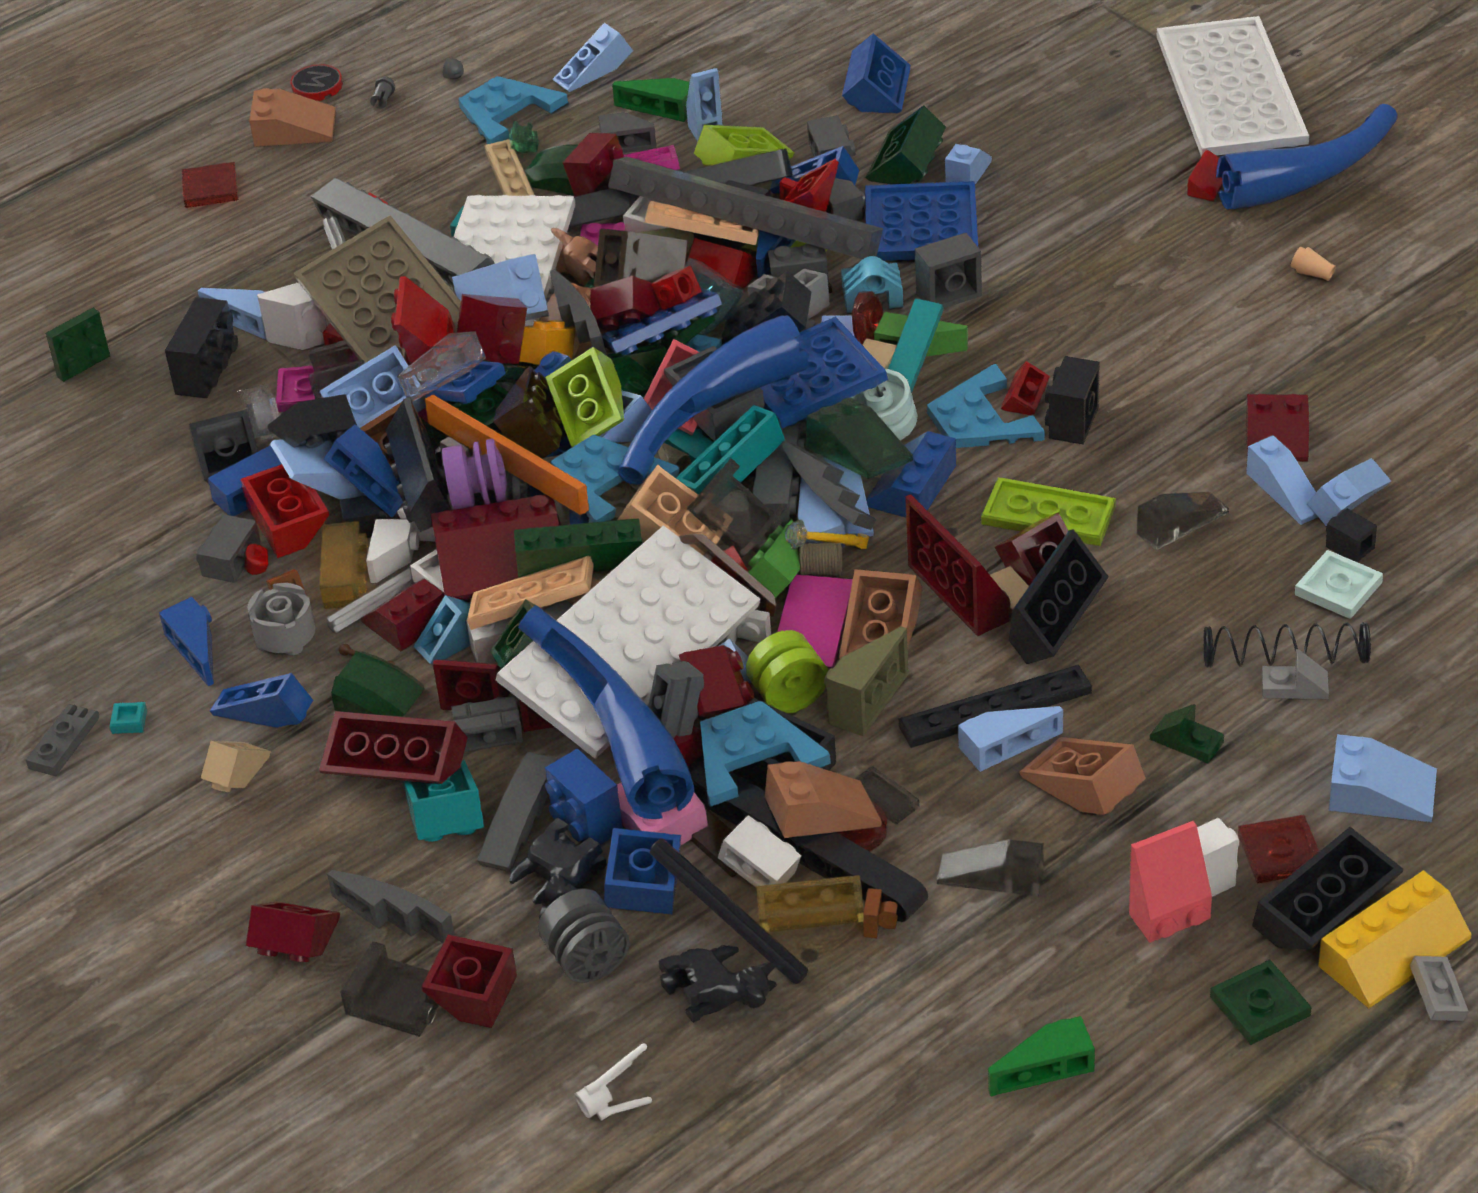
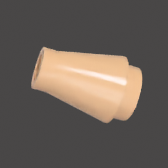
M1299 247L1291 262V267L1296 269V273L1322 278L1327 281L1331 279L1336 265L1328 262L1310 247L1306 249Z

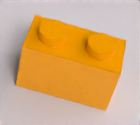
M548 320V322L534 321L532 326H524L519 361L540 365L542 358L552 351L568 355L572 360L576 328L565 327V321Z

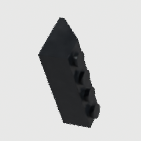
M408 397L403 399L386 429L389 442L385 444V448L391 461L395 460V463L391 464V468L396 480L401 481L397 485V489L402 501L407 502L403 506L406 518L409 523L415 522L419 531L422 532L433 527L432 513L452 509L430 436Z
M1074 529L1067 532L1013 608L1009 642L1026 664L1055 656L1109 577Z
M1349 827L1258 902L1252 927L1278 948L1311 950L1321 942V938L1339 927L1402 874L1403 868L1357 831Z

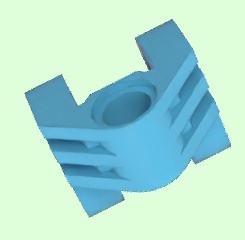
M869 256L862 259L854 267L841 269L846 313L861 312V293L872 295L881 294L886 291L889 309L903 307V287L897 263H887L876 256Z

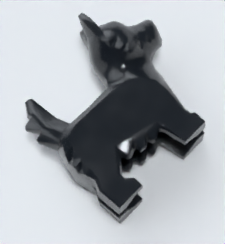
M556 818L546 828V831L538 836V839L533 840V844L529 846L527 857L510 870L509 882L511 884L534 872L548 880L535 894L533 899L534 904H542L539 919L547 907L558 897L572 890H577L588 882L598 870H603L607 866L605 857L600 855L603 852L600 843L589 837L583 843L576 846L564 833L569 829V825L559 818Z
M721 945L711 950L702 948L689 949L680 955H671L659 960V969L662 973L666 972L660 976L662 987L669 995L675 993L676 988L685 987L683 988V993L690 1007L685 1009V1013L694 1023L699 1021L701 1017L725 1009L735 1002H742L750 1008L762 1006L766 1001L765 996L777 986L775 981L768 980V975L775 968L774 963L766 962L733 973L722 962L738 953L739 948Z

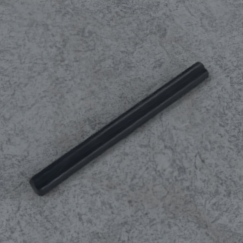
M661 838L652 845L650 854L770 963H774L775 967L791 982L799 984L807 976L808 968L665 839Z

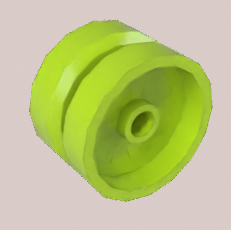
M794 630L780 631L766 637L749 654L745 665L747 677L764 701L785 713H794L808 707L818 699L826 688L824 680L828 672L827 666L804 635Z

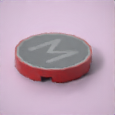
M329 65L305 67L297 71L291 78L293 93L316 101L325 100V96L331 94V97L335 96L342 89L343 84L340 71Z

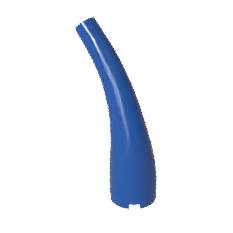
M1380 104L1357 129L1329 142L1297 148L1266 149L1220 156L1217 163L1216 178H1222L1224 191H1218L1223 206L1226 209H1239L1272 203L1300 193L1334 177L1362 159L1386 136L1397 121L1396 110L1388 104Z
M781 315L737 335L711 353L680 379L657 403L634 436L618 469V474L622 480L633 485L643 483L654 463V456L662 444L673 432L696 414L734 396L807 370L808 359L806 350L800 351L796 338L800 336V333L793 320L788 315Z
M537 605L533 606L523 617L518 628L568 672L593 705L609 741L614 762L633 813L646 819L663 818L662 812L669 811L677 807L678 811H681L691 801L694 794V785L686 761L671 734L629 684L595 650Z

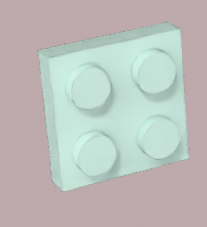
M1327 550L1295 585V595L1351 619L1382 584L1383 573Z

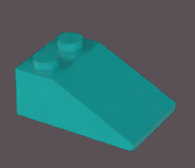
M462 760L460 768L442 784L402 781L418 840L438 841L444 835L453 833L469 835L476 832V829L484 828L479 791L465 760Z

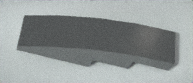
M555 269L550 270L562 321H565V327L575 326L580 344L591 341L592 347L606 355L595 316L585 299Z
M784 441L782 445L784 451L796 471L812 491L831 509L854 525L871 530L876 519L855 507L860 495L839 483L844 471L808 450Z
M531 752L526 753L490 825L477 860L480 865L508 872L514 867L520 846H526L534 820L539 821L548 796L545 787L547 782L545 767L557 761L558 758Z
M335 870L327 873L332 897L377 928L390 921L411 937L421 929L444 943L447 935L455 936L451 914L420 896L397 886L361 875Z

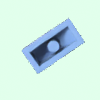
M955 144L945 158L946 182L975 181L976 184L992 162V156L981 149Z

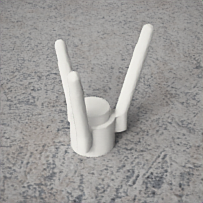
M641 1044L596 1081L575 1093L576 1101L587 1118L597 1114L602 1121L612 1114L634 1109L652 1102L651 1097H645L609 1107L608 1103L612 1101V1096L606 1087L608 1083L632 1065V1061L647 1049V1044Z

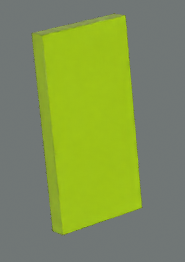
M998 477L982 513L981 524L1022 531L1040 519L1059 513L1068 531L1074 529L1083 543L1101 546L1116 507V498Z

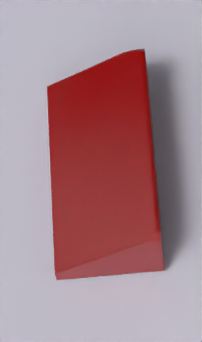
M1205 150L1189 176L1187 196L1214 201L1218 191L1222 188V178H1216L1219 157L1211 151Z
M1025 361L1015 373L1001 409L1008 412L1034 415L1050 376Z

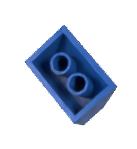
M873 33L852 50L842 96L848 104L855 106L861 112L899 113L902 111L911 65Z
M927 431L901 446L867 497L868 507L906 518L905 496L911 494L928 510L956 467V438Z

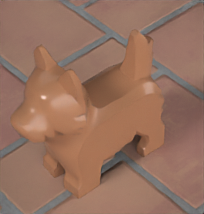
M552 228L551 232L563 244L556 270L561 273H570L575 280L585 287L595 288L594 279L598 246L583 236L573 238L558 228Z

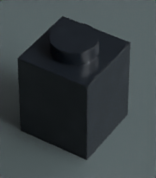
M366 495L340 500L347 542L371 538L375 520L386 519L385 511Z
M1347 508L1337 517L1331 518L1327 523L1326 547L1343 557L1358 562L1375 549L1377 525Z

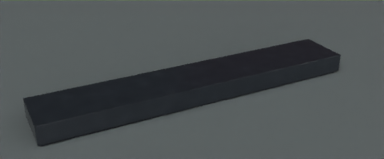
M1078 664L898 718L899 728L910 748L956 735L958 734L959 724L985 712L1049 707L1092 694V685Z

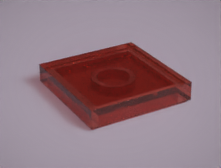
M235 162L182 169L185 208L238 200Z
M1305 815L1238 826V836L1257 884L1287 879L1319 852Z

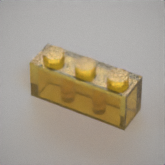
M359 521L322 525L320 591L324 609L343 608L360 598L362 593H367L366 576L362 572H367V558L363 552L368 551L367 534L361 533Z
M860 875L756 886L759 921L761 927L767 932L863 922L864 904Z

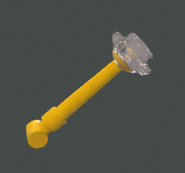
M802 520L792 522L788 525L785 532L786 541L790 543L792 549L803 546L807 539L841 543L845 546H856L861 549H867L869 536L858 533L856 536L849 533L843 535L808 532Z

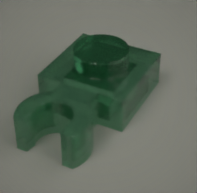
M513 121L509 135L511 149H515L520 153L537 152L539 140L537 131H532V123L528 122L527 126H521L518 124V121Z

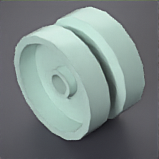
M885 369L888 376L887 381L873 389H868L851 397L846 402L855 431L871 428L894 433V441L899 442L912 432L916 426L918 414L907 379L899 372Z

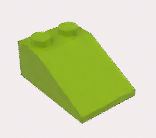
M704 125L693 154L702 160L704 166H711L780 149H787L790 159L793 158L795 152L763 127Z
M592 347L545 377L571 447L576 446L593 434L600 436L624 421L621 382L614 364L609 357L595 347Z

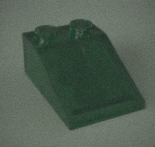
M845 398L837 404L822 407L819 411L807 415L806 448L867 479L913 461L911 452L871 407L860 403L858 399Z

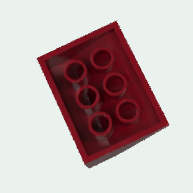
M546 494L432 513L431 518L444 594L461 600L470 599L476 591L517 579L518 570L514 530L559 526L554 499Z
M911 494L905 496L908 566L977 636L1009 622V607L1011 603L1007 593L998 586L982 564Z

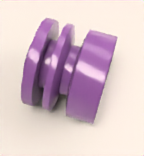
M494 439L486 440L487 454L483 455L479 442H474L472 457H467L463 445L442 448L444 471L453 510L473 507L475 504L474 493L479 492L484 503L491 504L489 490H495L497 502L506 501L507 479L502 454L497 449Z

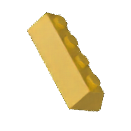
M1423 870L1321 938L1319 967L1370 1009L1414 978L1410 967L1414 956L1445 957L1469 941L1472 934L1450 891Z

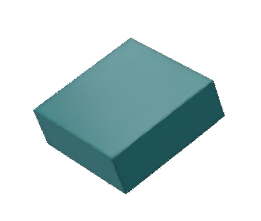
M114 703L110 721L111 733L144 732L147 715L146 703Z

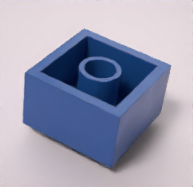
M578 748L545 767L547 778L545 787L551 804L549 812L554 820L559 818L569 825L570 834L576 841L584 842L590 837L602 844L612 838L613 828L623 829L617 784Z
M613 828L604 888V902L608 908L672 914L677 878L650 854L652 845L662 838L680 853L681 835Z

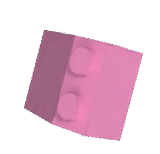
M622 783L617 784L622 824L628 830L681 835V845L692 840V834L708 826L705 805L695 793L691 801L681 811H678L677 807L669 811L662 812L663 818L646 819L633 813L632 807L627 801Z

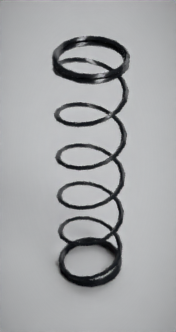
M1348 622L1340 627L1333 658L1331 657L1327 639L1322 628L1317 623H1314L1309 629L1303 653L1306 654L1311 632L1317 626L1323 637L1329 661L1333 664L1336 659L1344 626H1349L1356 643L1360 661L1362 663L1370 661L1371 638L1367 622L1360 624L1359 642L1353 627ZM1283 624L1278 631L1270 661L1263 634L1256 625H1253L1247 633L1240 662L1234 640L1226 626H1222L1219 629L1214 647L1211 627L1206 626L1204 628V661L1207 668L1213 666L1217 643L1222 629H1225L1228 633L1239 667L1243 665L1248 640L1253 628H1256L1260 635L1266 659L1270 666L1274 663L1279 637L1284 627L1288 629L1295 651L1298 647L1291 628L1287 624Z

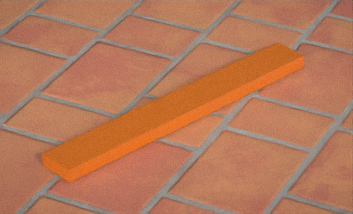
M431 395L425 398L428 424L473 450V443L479 442L482 455L487 454L486 440L494 439L497 449L502 454L506 471L579 515L589 511L586 484L439 397Z

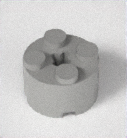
M277 583L272 585L273 589L263 592V589H261L251 597L247 606L257 648L272 653H286L288 655L301 653L303 646L313 638L316 630L311 602L305 594V590L295 584Z

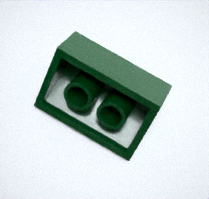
M923 105L887 133L865 178L872 182L886 184H910L914 180L916 182L920 181L928 172V164L936 156L934 151L943 141L942 135L946 126Z

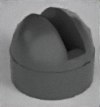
M447 58L443 66L444 78H460L464 73L463 64L457 59Z

